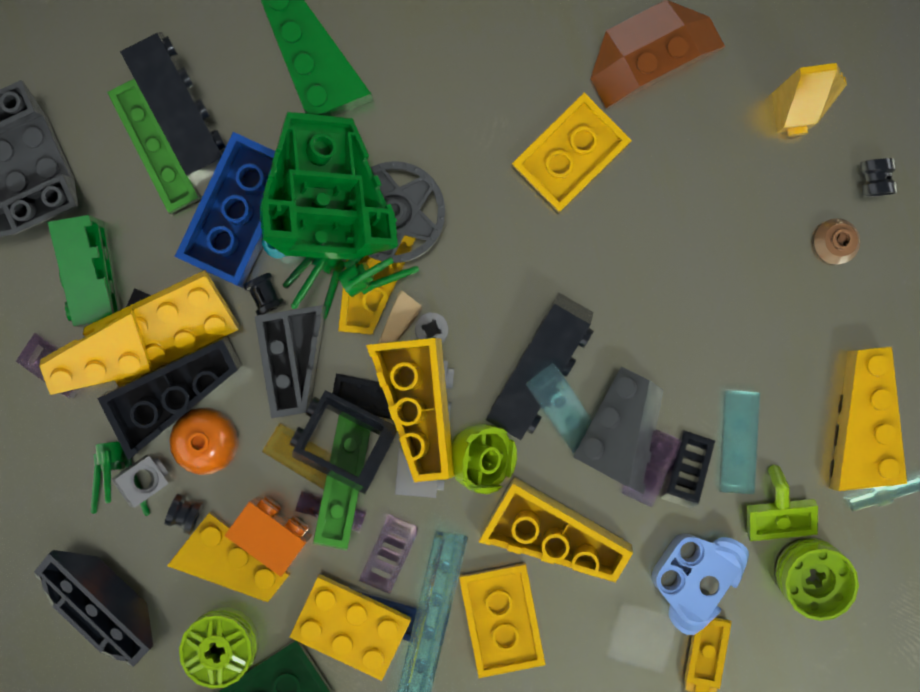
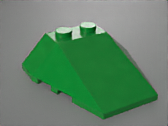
M287 112L285 115L260 204L262 239L285 256L353 260L394 249L398 246L395 213L391 204L387 205L380 190L382 184L378 175L374 176L367 161L369 154L353 118Z

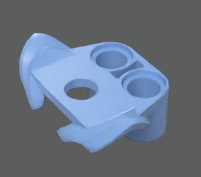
M682 533L677 535L669 544L654 566L651 579L653 584L670 603L669 618L679 631L686 635H695L703 630L721 612V608L717 606L730 586L738 587L748 563L749 551L742 543L728 537H721L713 542H709L689 533ZM687 542H694L696 546L694 555L690 558H682L680 554L681 547ZM669 570L676 571L677 579L675 583L671 586H663L661 584L662 575ZM706 576H713L718 581V589L712 595H705L700 590V582Z

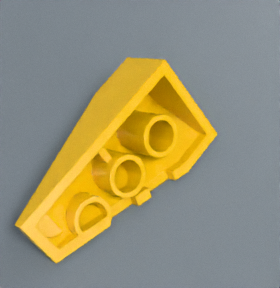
M837 63L801 67L772 92L777 133L787 132L788 137L808 134V129L815 126L847 86L846 77L840 72Z

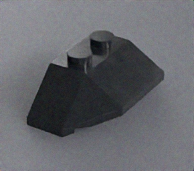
M52 550L34 571L37 579L41 580L43 590L51 606L101 654L116 660L126 661L127 665L134 667L153 647L147 603L98 556Z

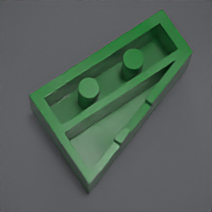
M90 215L47 222L59 267L60 282L64 288L67 300L65 302V313L68 321H72L73 327H86L119 311L105 222Z

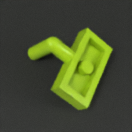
M778 465L771 466L768 469V474L775 487V503L747 505V535L750 542L818 535V505L816 500L789 501V485L781 467Z

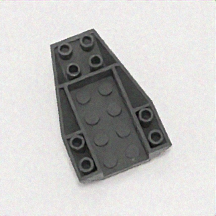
M22 80L0 89V237L21 233L78 206L75 180L47 116Z

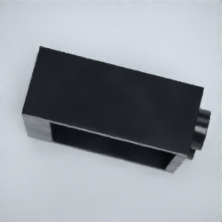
M325 390L321 399L314 397L305 414L310 419L305 429L298 427L289 445L295 447L292 457L366 494L398 432L395 425ZM326 409L380 435L359 477L305 450Z

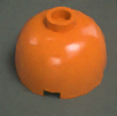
M209 407L193 409L185 413L174 424L169 438L170 451L176 463L186 471L198 475L214 474L226 468L236 456L239 446V439L233 421L222 411Z

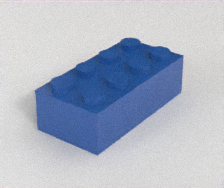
M232 133L174 257L243 288L263 246L260 204L274 158V150L240 134Z

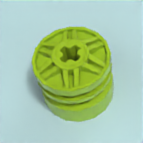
M812 537L799 539L787 546L778 557L775 568L777 586L792 607L806 618L818 621L835 619L847 612L856 600L859 588L857 571L850 560L827 541ZM812 569L817 571L815 574L816 580L814 581L808 579L811 576L810 570Z
M221 607L202 614L183 634L179 646L180 663L186 675L198 685L211 689L225 688L239 681L256 658L259 649L258 631L253 621L240 610ZM215 643L218 648L223 647L225 650L220 657L217 652L211 653L210 651Z

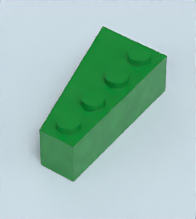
M261 0L305 114L336 116L374 101L371 92L305 0Z

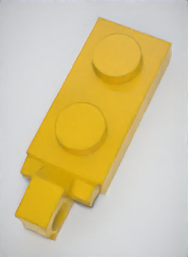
M715 617L703 630L692 635L684 679L685 690L691 692H717V689H720L731 620Z

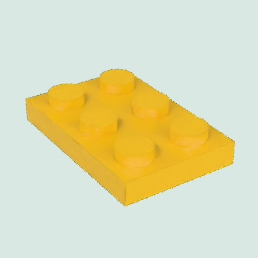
M584 92L512 163V166L560 213L632 140Z
M526 563L459 576L478 677L483 678L546 665Z
M319 574L289 638L382 681L412 617Z

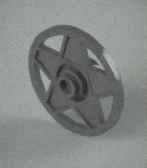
M391 161L372 166L371 170L374 176L378 175L382 184L380 190L387 205L391 204L397 219L398 246L394 249L368 256L381 262L391 257L394 260L393 263H403L416 259L435 244L443 230L445 202L441 190L427 172L415 165ZM387 170H404L419 176V178L399 187ZM432 191L435 194L438 206L436 225L420 210ZM404 236L426 241L412 252L395 255Z

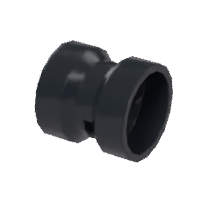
M894 158L860 162L861 173L865 175L866 179L862 186L864 197L898 193L897 182L892 179L893 172L896 170Z

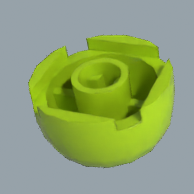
M475 424L459 432L452 441L455 480L468 490L476 493L490 494L500 490L503 486L499 484L504 481L505 477L511 478L517 462L516 444L514 440L509 439L506 434L508 432L502 428L487 424Z

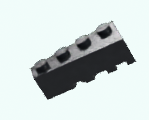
M157 32L120 51L186 176L219 160L223 154L222 149L226 148V144L218 129L211 130L206 118L210 117L209 111L201 98L196 100L190 88L194 86V83L186 68H180L174 56L178 55L169 36L164 37L162 32Z
M561 293L557 294L551 310L540 323L532 342L526 347L516 365V369L511 373L491 407L486 421L504 429L519 440H522L526 432L533 434L542 418L537 414L543 403L548 406L551 404L559 390L558 387L554 386L560 375L567 377L573 368L576 359L572 355L576 348L580 346L584 349L591 338L594 330L589 327L594 312Z
M225 336L107 391L97 398L127 459L132 458L241 367V363L228 337Z

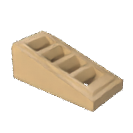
M402 290L397 295L378 344L398 342L423 310L422 305Z

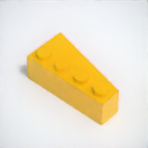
M441 338L366 345L377 371L376 375L379 384L383 388L389 406L388 409L397 428L399 440L414 482L444 480L454 477Z
M892 347L848 351L842 390V409L838 419V439L833 460H835L833 476H831L829 488L836 491L907 484Z
M515 476L481 532L478 541L489 546L495 545L505 548L507 551L516 554L522 553L539 558L541 561L553 565L554 563L572 568L574 571L615 583L633 554L632 544Z

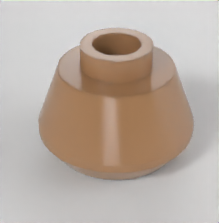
M839 218L830 219L821 224L814 236V247L819 257L825 262L835 265L844 264L852 260L858 253L860 235L856 227L849 221Z

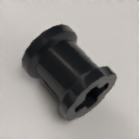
M270 272L258 276L243 285L245 290H249L258 308L255 311L257 316L271 312L285 304L283 298L278 297L270 281L273 278Z

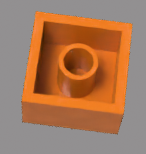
M267 496L263 499L256 497L248 502L225 534V537L282 577L312 535L307 532L309 526L295 516L289 519L279 511L282 507Z

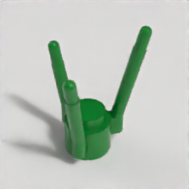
M360 257L343 263L346 269L338 274V278L346 292L351 297H354L360 292L365 295L377 287L417 273L419 267L413 266L374 280L373 275L393 264V258H387L369 268L364 262L358 264L363 258Z
M306 257L284 281L283 287L288 288L312 262L314 268L291 304V307L296 309L319 273L323 271L326 274H330L333 269L334 271L323 304L326 306L324 317L326 319L339 281L338 274L344 269L343 263L345 262L342 259Z
M119 442L95 445L96 454H93L94 473L90 509L92 514L97 513L101 472L103 471L104 501L109 504L111 502L112 490L111 471L122 469L121 463L123 462L126 468L133 464L131 458L127 459ZM135 474L134 484L137 488L142 489L137 474ZM145 500L140 503L143 514L149 516L150 510Z

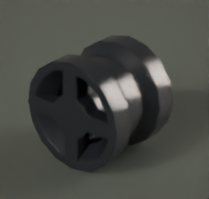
M178 493L169 507L164 525L169 527L178 526L182 528L183 533L191 535L201 515L203 503L199 501L192 503L187 501L184 495Z

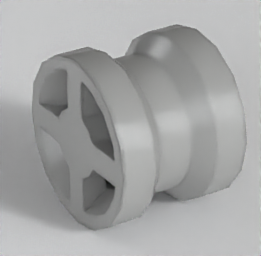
M430 312L418 318L414 331L417 339L441 338L443 343L448 336L449 328L443 316Z

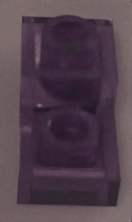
M656 429V432L653 431L650 452L652 454L650 463H647L643 482L646 484L644 495L625 485L621 493L652 507L657 500L667 474L672 468L682 440Z

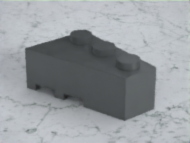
M324 305L254 316L271 419L306 413L311 403L326 306Z
M621 366L573 458L644 495L646 484L643 482L647 463H650L651 459L650 445L653 431L656 432L664 390L650 380Z

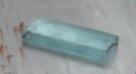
M552 363L527 382L526 386L567 447L574 454L585 436L592 419L559 368Z
M724 391L719 492L755 494L760 393Z

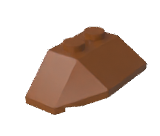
M664 0L606 30L590 81L606 110L723 49L725 45L709 16L669 0Z

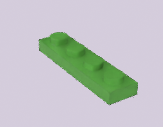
M135 79L108 91L107 93L168 213L172 214L200 200L201 198L189 175L186 176Z
M339 415L329 462L359 477L364 467L371 431ZM326 475L313 544L347 551L359 491Z

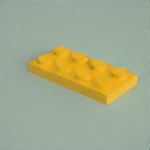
M204 270L84 327L83 335L85 337L91 334L99 325L104 322L110 323L120 317L122 312L132 307L152 365V371L239 330V323L207 271ZM144 374L114 381L120 386Z

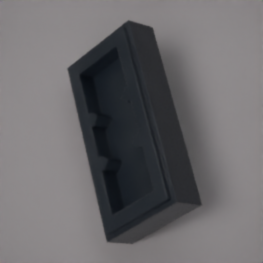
M336 373L332 394L375 416L392 419L383 388L380 386L379 381Z

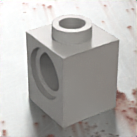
M143 456L111 478L128 505L133 508L169 484L164 478L168 474L164 465L157 457L152 460L150 456ZM142 469L146 470L151 476V482L145 489H139L134 484L135 474Z

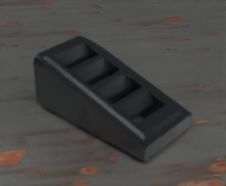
M685 430L682 431L665 481L662 499L688 508H694L699 504L715 440ZM690 445L704 451L700 455L686 450V447ZM683 458L699 463L698 468L682 463ZM679 472L695 476L694 481L679 477ZM677 485L689 489L690 493L677 490L675 487Z

